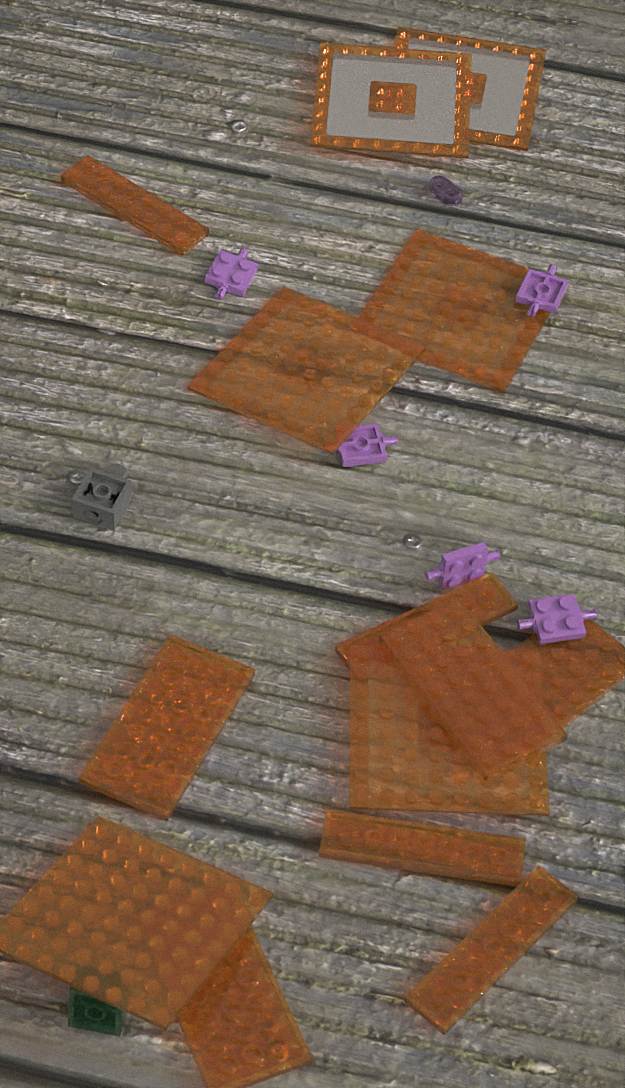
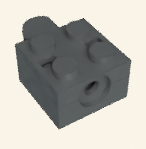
M111 464L106 472L90 467L71 500L72 517L114 531L133 498L132 481L127 479V469L121 464Z

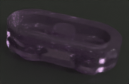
M434 176L430 179L429 191L449 206L461 204L463 191L444 176Z

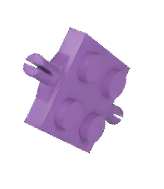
M241 248L238 255L220 250L206 274L204 282L218 289L214 295L217 300L218 298L222 300L226 292L244 296L259 266L258 263L245 259L249 253L246 248L245 250Z
M550 264L547 272L528 270L516 296V302L530 306L527 312L529 316L532 314V317H535L538 309L556 314L569 283V280L554 275L557 270L556 265Z
M378 423L335 428L336 443L323 444L324 453L337 452L341 457L343 467L381 463L387 461L385 446L398 445L397 435L384 437L380 432Z
M485 542L442 554L439 566L436 569L425 571V577L427 581L439 577L438 584L442 590L454 588L469 581H477L484 577L486 564L500 559V553L498 550L488 552Z
M574 593L532 599L528 602L531 614L530 619L517 620V627L519 630L532 628L537 634L540 644L585 638L587 633L583 621L596 619L597 614L595 609L582 611L577 604Z

